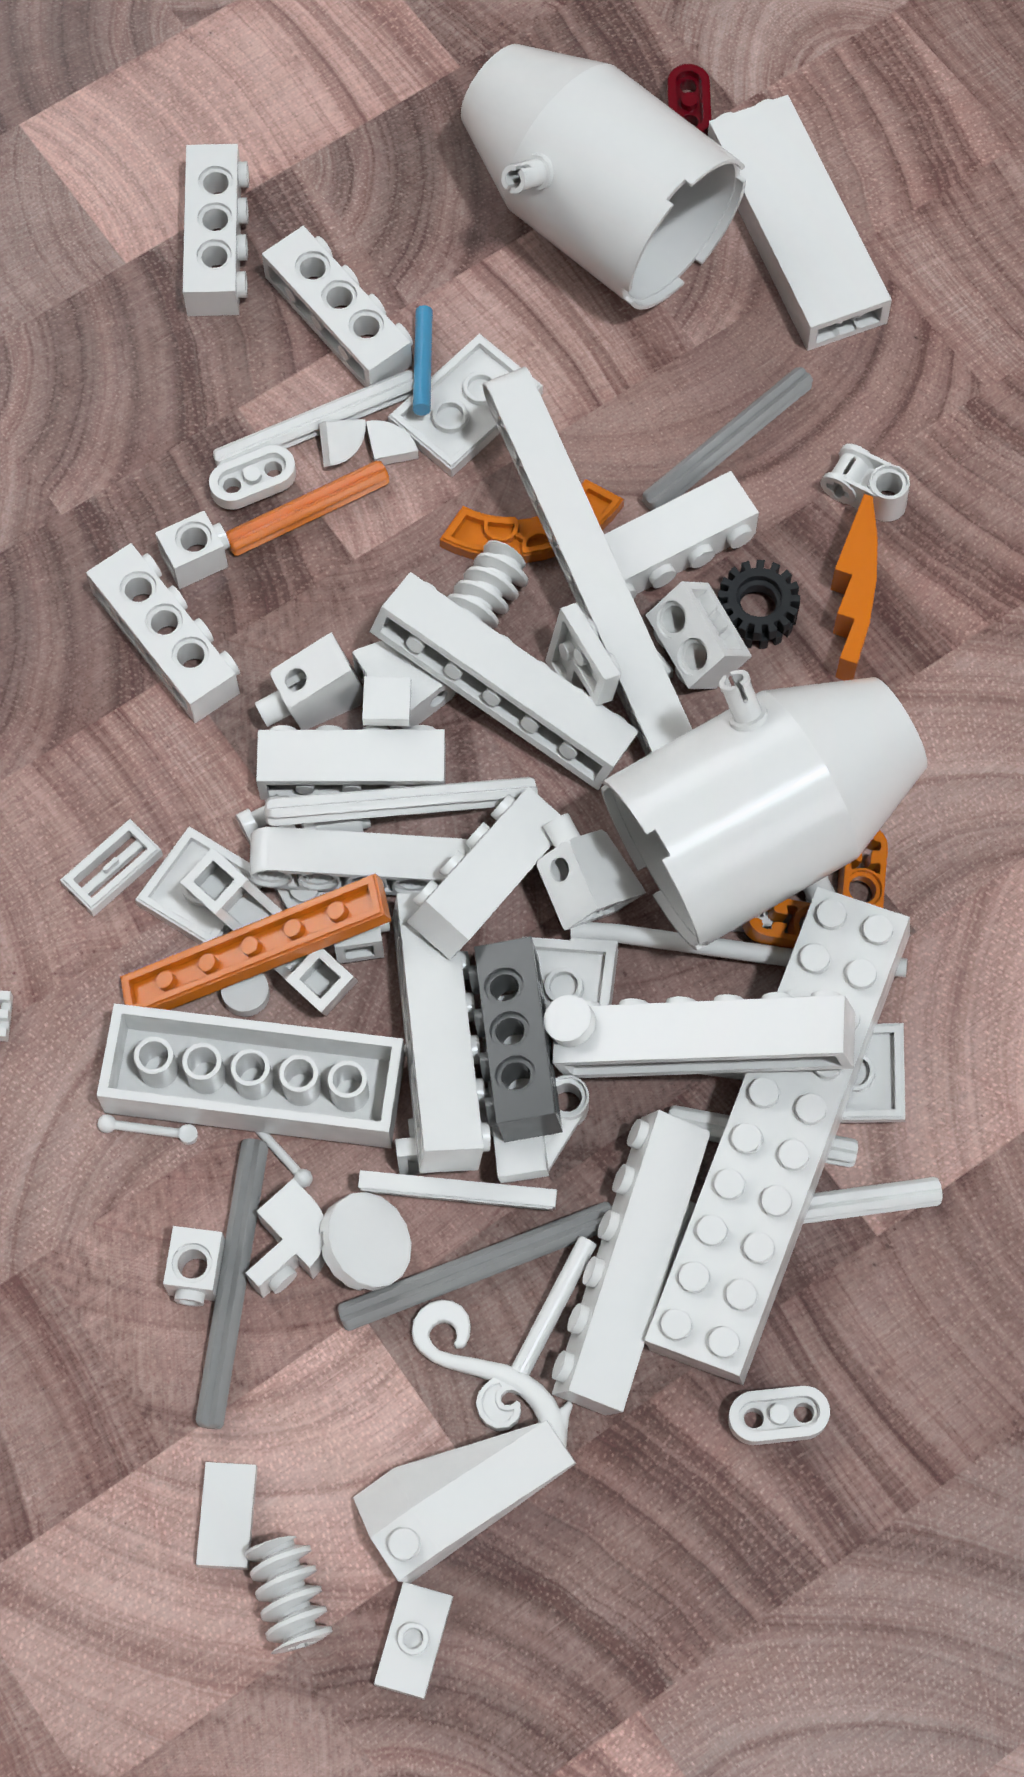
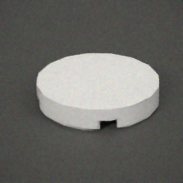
M360 1192L345 1196L326 1211L320 1224V1234L323 1233L325 1244L321 1246V1250L326 1264L335 1277L350 1288L359 1291L362 1289L376 1291L391 1285L403 1276L410 1262L411 1239L407 1224L393 1205L381 1196Z

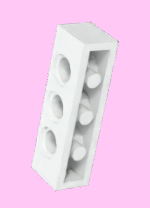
M238 144L186 145L183 297L187 316L239 315L240 298H247L246 271H240V261L248 260L247 234H241V224H248L249 213L247 197L241 198V188H249L248 161H240ZM221 228V230L212 231L213 229ZM215 265H222V266L217 267V268H211L212 266H215Z
M301 226L262 253L265 278L364 387L399 374L412 366L411 346L413 341L409 332L402 324L397 323L395 325L386 316L382 303L374 294L367 295L361 289L356 275L347 265L341 267L323 238L320 236L314 238L304 226ZM310 277H320L318 279L313 280L308 279ZM339 305L347 306V307L342 308V309H336V308H334V307L339 306ZM366 334L374 335V336L371 337V338H362V337H361V336L366 335Z
M130 543L86 572L93 595L194 723H197L240 694L236 678L240 674V670L235 661L226 651L219 654L211 644L214 638L208 627L200 618L194 621L185 611L188 606L183 596L175 586L172 585L167 588L159 578L162 576V573L148 553L141 556L132 543ZM137 595H150L149 598H147L144 601H132V599ZM166 626L176 628L170 634L162 635L157 633ZM191 659L202 660L200 665L193 668L183 666L185 662Z

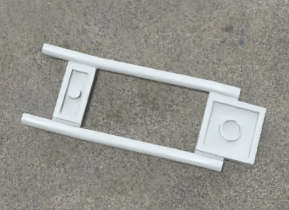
M589 922L571 928V940L532 937L539 957L546 1009L555 999L564 995H575L583 1000L594 1001L601 1005H612L618 943L787 967L793 952V948L718 938L701 949L695 950L678 932L599 922ZM901 958L895 977H906L907 958ZM746 1072L702 1075L744 1080Z

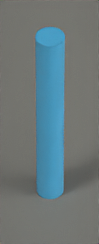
M426 305L419 306L415 310L413 412L420 416L427 415L431 411L433 310Z

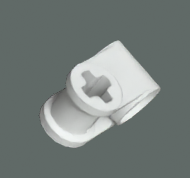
M855 444L843 445L839 452L840 459L832 472L825 473L820 481L824 492L834 500L851 505L857 509L864 494L873 496L875 519L883 522L899 519L905 512L910 487V480L906 471L900 466L893 465L870 454L861 446ZM891 491L894 492L895 495L887 496L882 494L881 492Z

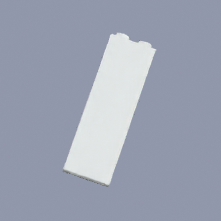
M789 96L765 99L753 107L735 113L727 112L709 121L708 137L735 156L745 166L743 170L740 169V175L746 179V186L738 211L806 350L809 351L887 324L892 299Z

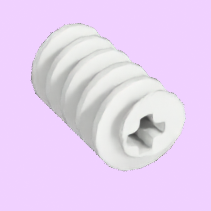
M489 540L484 545L483 553H480L474 559V565L465 571L464 580H460L454 586V594H450L447 598L460 607L472 612L476 618L489 627L495 628L498 626L499 620L492 611L498 614H506L509 606L503 598L511 601L516 600L519 593L514 585L525 587L529 582L528 577L522 571L526 567V563L513 547L497 540Z
M296 1536L272 1539L245 1551L247 1560L261 1562L250 1571L252 1580L266 1582L256 1590L257 1600L272 1602L260 1612L263 1621L277 1623L265 1633L266 1638L269 1642L283 1643L274 1649L271 1654L285 1653L310 1646L333 1632L331 1626L315 1624V1620L326 1613L327 1608L326 1606L310 1604L309 1600L322 1592V1589L319 1585H305L304 1580L315 1573L317 1569L315 1565H300L299 1559L312 1550L310 1545H295L294 1539Z

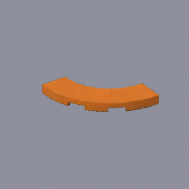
M585 479L581 485L603 530L624 507V499ZM462 506L440 538L441 548L472 560L480 553H483L484 545L489 540H497L513 547L523 557L525 563L556 557L538 516L518 520L516 517L488 515Z

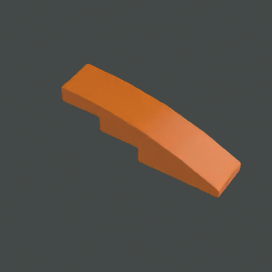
M867 494L863 495L838 559L830 589L844 594L833 634L847 638L835 678L843 681L853 680L870 624L877 582L878 536L873 496Z

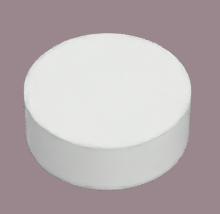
M261 973L221 989V995L225 1006L230 1012L238 1016L248 1017L258 1014L266 1007L270 997V990L266 977Z
M564 995L555 999L547 1007L544 1014V1027L547 1033L556 1043L565 1047H575L583 1044L591 1037L595 1029L596 1018L593 1010L585 1000L575 995Z

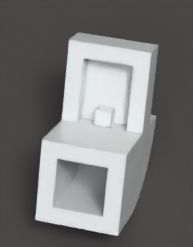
M293 1178L257 1210L261 1225L278 1242L274 1248L246 1272L250 1285L262 1298L271 1291L277 1294L284 1290L297 1276L295 1269L298 1266H301L314 1279L325 1264L321 1246L325 1244L323 1233L320 1234V1224L324 1217L315 1200Z

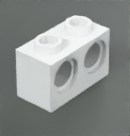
M681 581L646 614L654 629V636L657 642L666 649L676 666L675 672L678 678L687 685L688 689H716L724 675L730 677L731 671L737 670L752 657L709 583Z

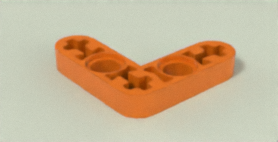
M879 830L867 845L868 849L874 851L866 858L864 868H857L862 862L861 853L856 860L839 869L837 893L853 898L849 891V885L851 882L861 881L866 883L872 891V899L866 903L883 908L888 843L883 832ZM786 899L767 910L768 919L777 921L773 922L769 929L762 927L763 923L759 918H753L742 925V928L753 941L794 949L801 931L800 919L806 917L811 903ZM788 914H791L792 917L789 921L788 933H785L784 931L787 927V923L782 922L785 920Z

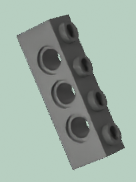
M532 937L475 946L476 965L469 966L468 969L472 992L474 995L480 994L482 1008L474 1009V1019L478 1037H486L487 1052L480 1053L479 1058L484 1082L491 1081L493 1096L485 1098L490 1127L498 1126L504 1142L562 1133L550 1035L544 1027L546 1006L540 963ZM505 992H517V994L510 1000H498V998ZM511 1035H524L523 1038L515 1044H503L504 1041ZM517 1079H530L528 1084L521 1089H509L510 1084Z

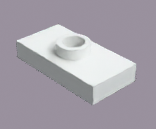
M403 1582L374 1681L375 1686L425 1700L453 1596Z

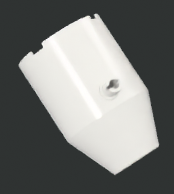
M511 44L499 50L483 65L471 82L462 103L461 120L508 209L636 309H648L661 303L685 284L679 277L695 260L701 265L706 261L728 229L741 202L746 186V179L740 175V169L743 170L745 168L744 164L612 64L520 44Z
M731 671L730 675L735 686H731L726 675L719 681V687L730 709L602 781L604 786L601 787V792L605 805L630 858L638 871L647 867L660 891L653 894L654 899L680 936L693 949H701L802 890L805 893L806 901L809 903L812 902L817 887L835 892L828 875L860 856L926 770L927 757L919 734L898 698L883 681L876 677L763 690L755 694L747 671Z

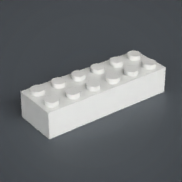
M114 1003L97 1098L104 1113L392 1149L405 1062L404 1043L402 1038Z

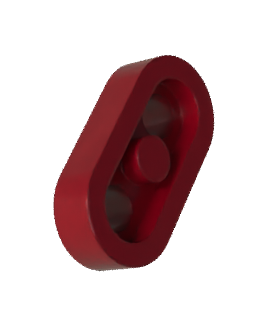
M694 64L679 65L668 76L667 106L708 136L709 121L712 118L709 76L700 66ZM684 90H691V91H693V92H686V93H684V92H682V91H684Z

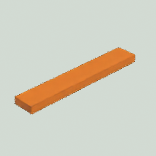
M376 873L120 976L124 1004L171 1010L391 921L383 881Z

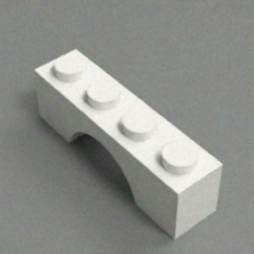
M214 847L180 881L183 886L233 931L282 911ZM324 949L274 968L325 1016L358 982L353 975Z

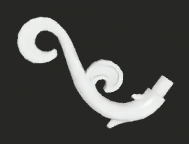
M441 1299L430 1302L419 1310L413 1320L412 1327L413 1342L418 1351L430 1361L440 1366L489 1380L478 1392L476 1400L479 1418L487 1427L495 1431L510 1430L518 1423L521 1415V1403L518 1401L511 1405H504L502 1403V1397L506 1393H514L526 1400L533 1409L538 1423L548 1421L564 1446H567L568 1423L573 1407L572 1402L567 1401L559 1408L554 1397L542 1384L528 1374L519 1373L507 1364L454 1355L436 1348L430 1340V1332L441 1323L449 1324L455 1329L457 1337L454 1347L456 1349H462L466 1346L470 1338L471 1325L469 1315L461 1305L454 1301Z

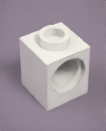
M205 511L199 512L155 533L160 554L179 589L228 567L225 549L230 548L229 540L221 524L212 525ZM193 545L205 546L203 549L196 552H191L187 550L189 547Z
M173 1226L163 1285L169 1296H175V1302L187 1306H203L204 1300L215 1301L225 1244L222 1232ZM193 1259H201L207 1262V1268L200 1277L190 1279L182 1275L183 1267L187 1262Z

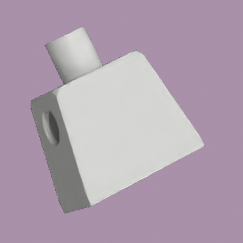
M331 632L273 668L270 675L278 690L255 702L267 727L292 715L301 730H307L363 705L364 689Z
M383 641L358 648L352 652L355 673L363 685L364 676L411 677L410 726H389L391 730L409 729L412 726L419 725L449 702L455 695L453 689Z
M569 813L563 814L544 825V829L555 848L538 859L537 868L564 931L612 915L646 893L605 831L601 829L580 835Z

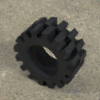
M757 560L756 568H751L749 561L742 562L740 572L734 566L729 570L728 579L723 578L718 592V600L740 637L745 639L746 647L750 649L752 641H759V649H765L768 646V640H772L775 646L782 642L783 634L788 637L792 632L793 625H796L800 606L799 586L797 581L791 583L792 574L785 570L780 575V565L774 562L770 569L764 568L765 560ZM753 592L764 593L774 600L776 608L768 616H753L743 610L741 606L742 598L746 594Z

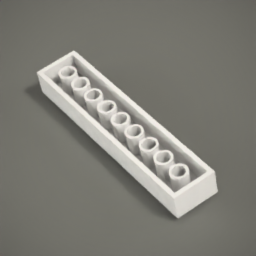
M817 887L777 992L786 993L792 997H811L812 992L819 990H830L845 995L855 1011L854 1069L746 1072L644 1341L650 1351L740 1385L744 1384L851 1096L853 1086L861 1069L863 1058L871 1042L875 1025L878 1023L910 936V917Z

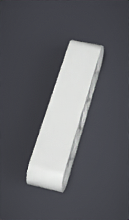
M263 827L251 833L250 881L255 885L268 888L333 891L376 873L383 881L386 895L420 893L431 879L440 885L445 879L439 872L441 868L457 851L466 856L471 848L465 844L468 839Z

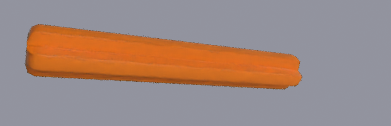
M374 461L227 531L226 536L230 543V551L233 555L239 556L388 485L389 474L381 461Z

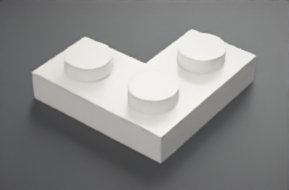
M577 602L560 608L545 660L547 665L574 686L581 689L585 687L596 706L612 701L621 676L617 659L613 654L606 651L599 639L594 622L590 618L585 617Z

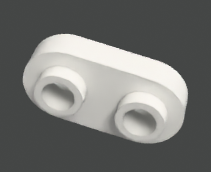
M269 445L220 464L212 471L209 478L213 500L222 508L234 510L288 489L296 478L294 457L290 451L282 446ZM272 470H278L281 472L279 475L275 477H270L267 475V473ZM233 486L240 488L235 493L226 492L228 488Z
M810 1386L749 1391L738 1396L732 1403L728 1415V1424L732 1434L739 1441L748 1445L808 1440L818 1436L826 1427L830 1417V1406L823 1393ZM798 1407L808 1408L812 1413V1420L807 1423L799 1422L794 1416V1410ZM749 1412L758 1413L762 1418V1425L758 1428H751L746 1425L744 1416Z

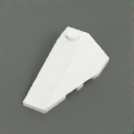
M543 1421L395 1467L355 1495L353 1499L370 1539L399 1582L412 1583L577 1463L549 1422Z

